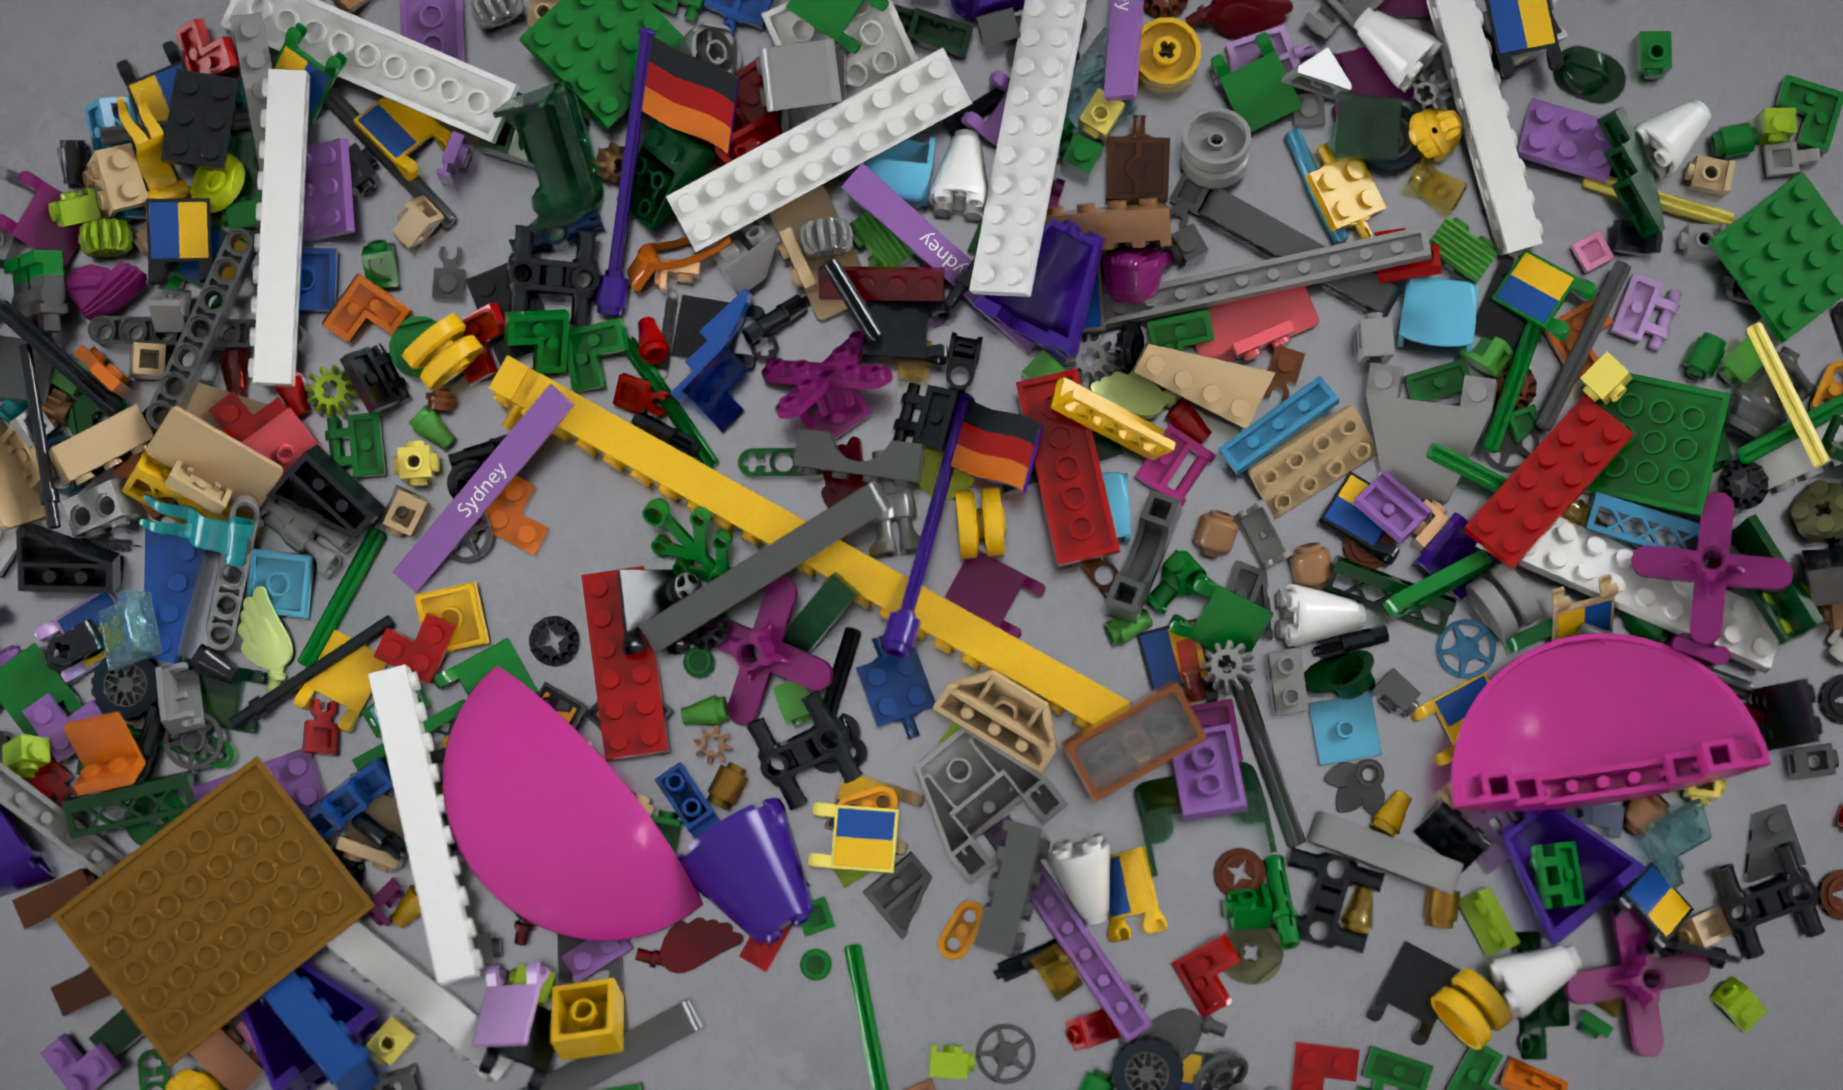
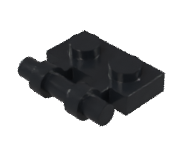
M381 343L373 346L371 349L368 346L345 354L340 359L369 414L391 407L398 401L402 404L411 399L406 389L408 385L404 377H399L392 364L390 353H386Z
M910 382L907 392L902 394L900 403L903 406L899 419H895L893 430L895 434L893 440L905 442L907 434H914L912 443L923 444L927 450L944 453L960 394L957 390L928 385L925 396L919 395L921 385ZM915 408H921L918 422L911 421Z
M1443 801L1437 809L1435 808L1417 826L1415 832L1444 857L1463 864L1462 872H1464L1479 858L1482 852L1488 850L1492 842L1484 836L1485 832L1480 827H1473L1462 817L1463 813L1460 810L1452 809Z

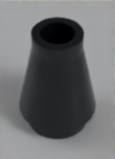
M60 140V148H57L64 184H83L82 172L85 169L89 149L85 148V140Z
M204 644L198 647L189 663L191 667L195 668L194 672L223 681L229 685L239 671V668L229 662L220 652Z

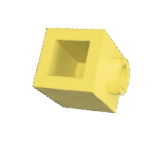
M1098 88L1079 118L1078 126L1082 128L1080 132L1094 141L1097 138L1105 141L1123 112L1125 103L1120 100L1107 102L1104 98V91Z
M1608 351L1580 377L1585 385L1582 391L1595 403L1600 399L1605 405L1611 400L1616 402L1627 390L1625 386L1633 379L1630 372Z
M392 1015L366 1046L371 1049L369 1055L382 1066L385 1063L392 1066L395 1065L419 1035L397 1015Z

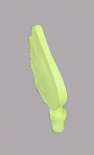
M1116 371L1111 376H1105L1100 381L1093 382L1089 386L1090 391L1143 419L1155 418L1162 412L1164 407L1171 408L1176 405L1177 400L1182 398L1169 390L1162 392L1157 384L1133 372L1125 374Z
M257 586L253 591V596H248L243 600L244 610L240 614L241 624L238 626V633L243 639L241 644L243 654L257 666L269 670L266 692H270L281 685L282 681H285L286 674L283 671L292 658L293 647L286 629L272 606L266 588Z

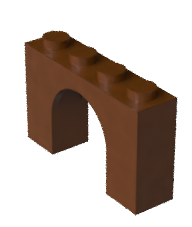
M81 868L12 900L23 928L33 929L53 920L52 914L99 878L92 872L90 873L88 869ZM91 966L84 972L50 987L63 1017L71 1016L113 996Z

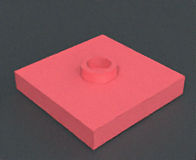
M290 407L241 442L282 466L283 473L277 483L305 451L315 445H319L322 448Z

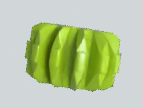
M93 219L79 227L80 234L78 239L79 245H81V252L88 257H118L119 255L127 254L132 249L133 232H131L130 224L123 219Z
M333 364L329 374L328 370L322 366L319 368L322 375L320 378L315 374L310 375V379L315 382V386H305L307 392L315 393L307 398V402L310 405L316 404L314 411L317 414L325 410L326 417L331 418L334 416L336 409L337 413L343 417L345 416L343 406L347 405L349 408L354 409L355 404L349 399L350 397L357 398L359 394L356 390H351L354 385L348 379L349 376L345 369L339 374V366ZM330 385L339 392L336 397L330 395V398H328L329 393L326 390Z

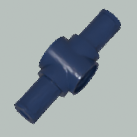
M598 209L572 219L570 216L563 219L557 217L549 218L542 226L535 228L533 252L540 249L542 251L549 249L562 250L571 241L578 239L577 231L590 232L604 228ZM562 227L565 231L564 236L557 241L549 239L548 235L552 228ZM510 239L509 242L514 253L515 239Z

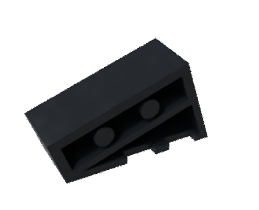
M32 523L20 525L16 529L18 591L114 593L120 586V553Z

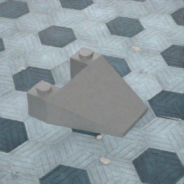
M1370 362L1366 398L1381 473L1386 470L1419 499L1448 503L1461 475L1427 459L1426 453L1432 443H1438L1471 459L1494 412L1497 380L1465 375L1460 406L1400 398L1404 370L1401 366Z
M964 727L957 730L914 765L949 860L969 885L995 865L975 839L1015 806L1024 801L1044 825L1068 805V802L1049 779Z

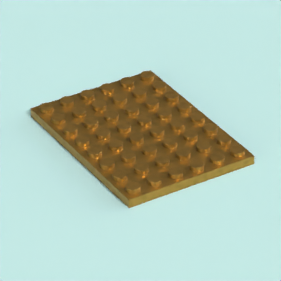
M256 756L51 916L167 1065L172 1067L376 905L259 756Z

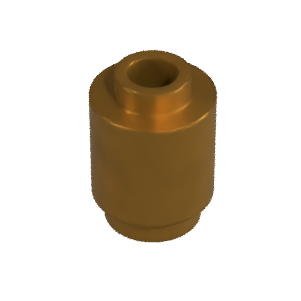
M731 762L728 763L727 767L720 765L707 790L709 795L706 800L729 811L732 804L736 805L749 779L744 776L746 770Z
M1429 887L1425 915L1428 918L1427 926L1453 929L1454 921H1457L1461 891L1454 890L1453 895Z

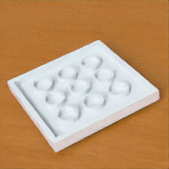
M888 0L889 5L884 12L877 10L864 1L844 31L861 43V48L856 54L849 52L839 45V50L847 51L848 98L918 61L892 0ZM788 2L761 14L775 46L831 39L785 8ZM832 104L804 107L803 110L809 120L831 108Z

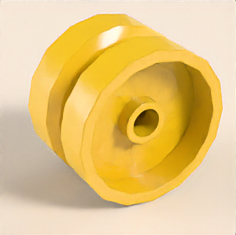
M1160 17L1148 22L1142 28L1138 81L1146 89L1156 93H1173L1184 88L1193 79L1201 58V43L1196 32L1186 22L1174 17ZM1168 53L1171 58L1168 59L1167 56L1162 58L1160 54Z
M456 313L450 314L432 325L415 339L402 354L403 359L412 369L424 367L420 379L430 391L436 390L460 374L484 349L474 335L461 338L466 326Z
M999 487L983 488L980 494L981 508L976 509L975 495L971 489L955 491L961 560L978 557L979 538H984L985 552L989 557L1005 556L1004 536H1006L1004 507H1001Z
M1463 968L1451 979L1452 988H1441L1431 998V1004L1441 1021L1458 1039L1470 1048L1480 1050L1492 1039L1491 1030L1501 1031L1512 1021V1013L1502 996L1489 982L1475 971Z

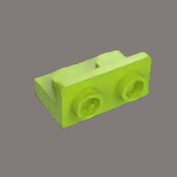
M1484 886L1460 899L1459 907L1486 956H1491L1504 948L1510 949L1520 943L1490 886Z

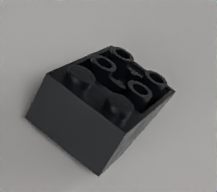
M1807 678L1753 689L1750 695L1751 704L1754 706V709L1765 713L1764 721L1761 724H1756L1766 744L1767 751L1820 742L1819 735H1822V724L1819 716H1815L1812 704L1816 703V694L1813 685L1808 684Z

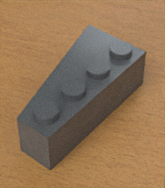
M1004 819L1002 830L1008 831L1006 841H1002L998 845L996 865L999 868L998 872H993L990 879L988 896L991 898L990 902H986L984 905L975 946L983 950L1015 958L1016 951L1022 952L1025 943L1026 933H1022L1024 921H1030L1033 913L1034 902H1030L1032 890H1038L1040 886L1042 872L1038 871L1041 858H1047L1050 841L1046 840L1047 834L1042 828Z

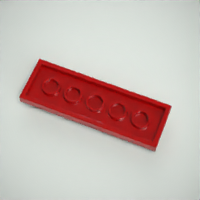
M1078 369L1016 382L1022 414L1036 420L1043 426L1034 466L1058 567L1120 553L1092 429L1051 408L1058 380L1065 377L1081 385Z
M1584 395L1466 524L1463 531L1511 570H1514L1633 438L1634 433Z
M644 566L619 570H645ZM618 570L581 575L606 761L669 752L656 653L643 633H639L643 640V651L635 655H625L623 653L624 626Z

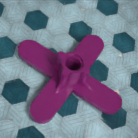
M860 329L852 332L849 338L839 347L833 349L832 353L822 363L808 362L807 360L789 361L775 358L765 364L761 374L763 380L768 383L797 385L787 395L781 397L775 406V411L779 418L790 419L803 414L815 402L819 407L821 416H826L845 407H852L855 405L851 388L866 390L882 388L893 380L891 369L880 364L872 366L857 364L863 358L864 334Z
M1713 492L1707 495L1700 518L1697 550L1642 546L1633 553L1631 558L1634 572L1641 577L1694 583L1689 631L1692 639L1701 645H1711L1721 636L1726 586L1781 591L1791 584L1793 578V570L1785 560L1730 554L1734 503L1730 496L1722 492ZM1708 559H1715L1720 562L1721 566L1716 569H1710L1704 565V562Z
M781 576L767 585L753 629L729 619L728 635L724 642L716 647V649L734 656L740 666L727 708L729 717L736 724L746 725L756 720L772 673L815 691L827 688L833 680V670L827 661L783 642L798 596L797 585L789 577ZM707 622L701 625L702 632L706 629L715 628ZM754 646H756L759 651L758 659L754 655Z
M1630 907L1617 918L1611 913L1619 965L1577 972L1574 977L1564 984V992L1569 1001L1574 1004H1590L1624 997L1633 1048L1642 1057H1654L1662 1051L1664 1046V1035L1658 1004L1661 1000L1660 993L1666 989L1698 984L1705 981L1710 973V963L1708 958L1689 953L1658 958L1648 954L1643 948V945L1648 941L1646 925ZM1644 972H1645V974H1646V982H1645V984H1644V982H1643Z

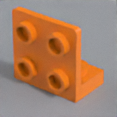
M112 712L68 722L63 727L84 767L73 785L78 796L132 785L146 764L120 712Z

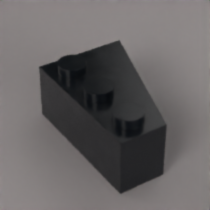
M315 445L305 451L267 494V497L273 500L278 499L292 506L294 510L300 513L305 512L320 519L321 523L355 539L366 532L386 510L376 498L319 445Z
M1843 548L1802 550L1807 587L1810 598L1815 606L1843 602Z

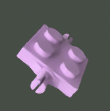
M1284 24L1262 31L1268 33L1286 73L1300 65V58L1317 54L1313 41L1295 47V44L1289 39ZM1262 32L1225 44L1230 61V73L1264 57L1255 42V37ZM1212 74L1216 87L1222 85L1218 76Z

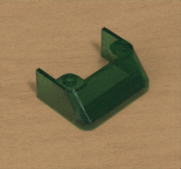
M570 81L553 83L510 98L493 112L494 118L505 116L507 123L511 124L514 129L523 128L540 186L536 188L531 198L534 212L538 213V217L528 225L529 232L574 224L602 199V179L597 175L599 171L598 166L593 164V161L596 159L580 105Z
M1238 762L1248 811L1236 814L1245 823L1255 824L1260 822L1266 853L1277 852L1268 806L1257 772L1249 763ZM1175 775L1144 781L1137 785L1133 791V803L1142 846L1146 847L1152 877L1158 876L1152 844L1165 842L1171 837L1174 830L1171 814L1182 812Z

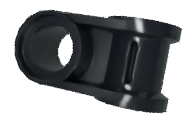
M952 332L946 371V386L948 389L957 390L959 394L968 393L971 390L976 365L979 363L983 337L978 336L977 339L958 336L956 332ZM956 372H963L968 376V381L963 385H956L952 382L951 376Z
M88 619L51 640L47 646L44 660L51 670L62 672L100 654L108 648V644L93 619ZM57 649L60 653L66 652L65 659H62L61 656L54 657L55 650Z

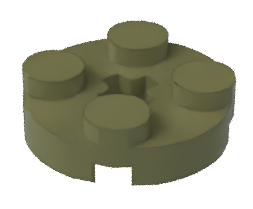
M1816 480L1797 496L1791 508V514L1798 532L1803 537L1815 542H1825L1824 538H1831L1833 536L1835 539L1843 537L1842 485L1832 482L1827 483L1825 480ZM1822 508H1829L1831 511L1829 515L1824 513L1821 517L1818 516V511Z
M1231 928L1226 933L1241 960L1238 964L1225 970L1230 977L1238 982L1251 985L1265 983L1278 973L1282 965L1283 949L1280 947V937L1274 929L1233 931V928ZM1246 945L1251 947L1257 945L1260 948L1257 952L1259 957L1257 961L1253 959L1245 960L1244 955L1246 951L1244 948Z

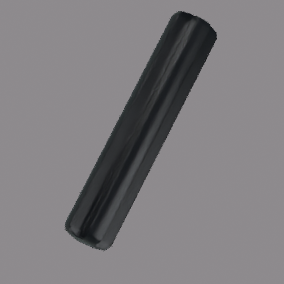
M834 257L826 261L822 265L824 271L867 341L875 342L883 336V332L839 260Z
M846 627L832 669L833 680L827 687L823 699L830 714H834L835 717L861 636V631L852 627Z

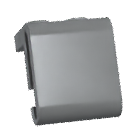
M834 39L759 49L760 56L756 57L758 76H763L764 88H760L762 107L766 106L767 112L842 102Z

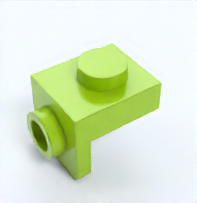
M1731 976L1726 982L1721 984L1711 995L1713 1002L1720 1006L1744 1033L1768 1012L1751 989L1734 976Z

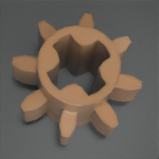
M610 142L608 148H598L599 152L593 164L600 168L597 173L599 177L608 178V180L618 183L619 177H621L624 146L619 147L618 144Z
M54 388L52 393L48 392L46 403L41 404L42 411L55 428L58 423L62 425L68 423L71 408L74 407V404L69 402L71 395L57 388Z
M715 725L713 732L710 733L706 729L701 728L704 736L701 740H693L696 744H700L701 750L697 751L696 756H702L704 753L708 755L707 764L712 763L713 757H718L719 760L724 762L725 759L722 755L724 750L731 751L733 749L725 744V740L730 737V734L725 733L720 736L718 734V725ZM709 737H712L714 740L720 738L721 742L718 744V752L705 750Z

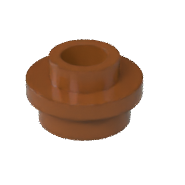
M437 388L433 390V393H426L425 397L428 400L427 407L445 411L452 410L453 404L457 403V398L451 396V390Z

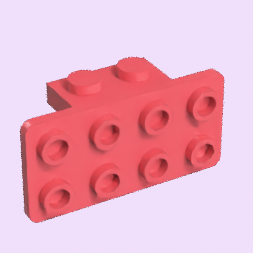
M1305 286L1210 306L1206 308L1209 310L1215 340L1194 344L1200 356L1226 362H1232L1243 357L1246 361L1262 354L1261 349L1272 345L1275 349L1291 341L1289 337L1317 326L1319 317Z

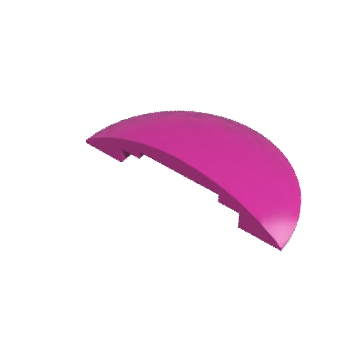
M1611 633L1580 634L1540 645L1522 654L1499 671L1482 689L1468 710L1458 734L1452 761L1451 789L1454 809L1512 812L1563 809L1632 800L1695 787L1771 764V760L1759 728L1745 705L1730 687L1700 662L1665 644L1642 637Z
M499 666L491 670L470 693L460 709L449 735L443 765V794L449 825L460 852L479 881L496 899L527 921L558 934L586 940L614 941L649 935L677 923L703 904L671 846L633 793L607 762L560 714L526 685Z

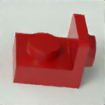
M1104 1009L1065 1021L1067 1028L1066 1037L1074 1051L1087 1049L1120 1037L1117 1027Z

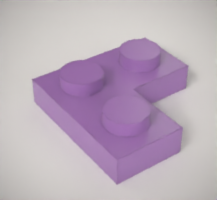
M51 693L45 694L22 711L40 737L50 738V752L58 763H62L76 753L63 729L65 724L104 714L95 703V700H91L67 717Z
M627 939L614 941L586 940L561 957L577 983H580L631 951L632 947Z
M66 1033L56 1038L40 1053L67 1090H97L122 1067L103 1042L93 1047L83 1056Z

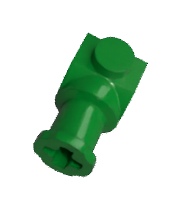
M1176 549L1163 563V573L1161 574L1163 580L1149 593L1146 599L1163 615L1167 612L1169 604L1178 595L1184 596L1196 593L1193 589L1194 579L1199 573L1207 576L1206 571L1188 551H1178Z

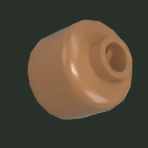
M1210 509L1209 513L1200 515L1193 540L1201 547L1200 552L1202 554L1218 558L1219 553H1228L1232 550L1239 529L1238 524L1233 521V515L1216 509Z
M1319 542L1297 546L1295 548L1296 552L1290 557L1295 583L1316 590L1326 587L1325 582L1334 576L1329 549L1320 546Z
M1660 794L1632 799L1624 806V817L1627 820L1623 824L1636 836H1639L1640 833L1646 836H1653L1670 818L1668 811L1670 804Z

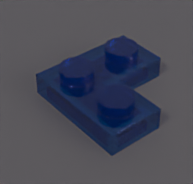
M725 346L682 392L720 431L724 432L744 411L727 391L742 377L748 368Z

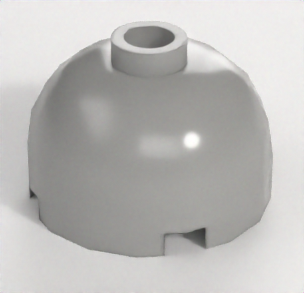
M705 22L686 33L680 43L679 52L718 65L732 74H736L741 66L742 52L738 39L733 40L732 35L728 32L731 29L720 22Z

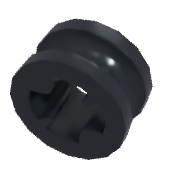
M768 334L751 344L752 355L762 363L775 359L779 353V345L776 338ZM762 340H768V345L771 343L774 345V349H770L767 356H761V351L756 352V347L761 346Z

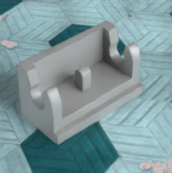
M1264 499L1234 515L1242 535L1262 570H1267L1293 555Z
M180 662L165 667H155L160 720L172 736L205 727L200 675L194 672L195 669L188 670L187 662Z

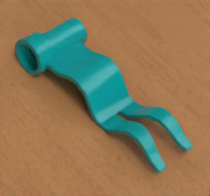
M148 494L144 495V501L156 511L184 519L187 523H160L140 518V525L155 533L184 537L198 548L223 553L226 555L224 562L228 565L236 567L244 565L248 539L253 536L255 526L253 521L241 517H231L229 522L210 519L200 515L198 510L193 507L168 504L158 501Z

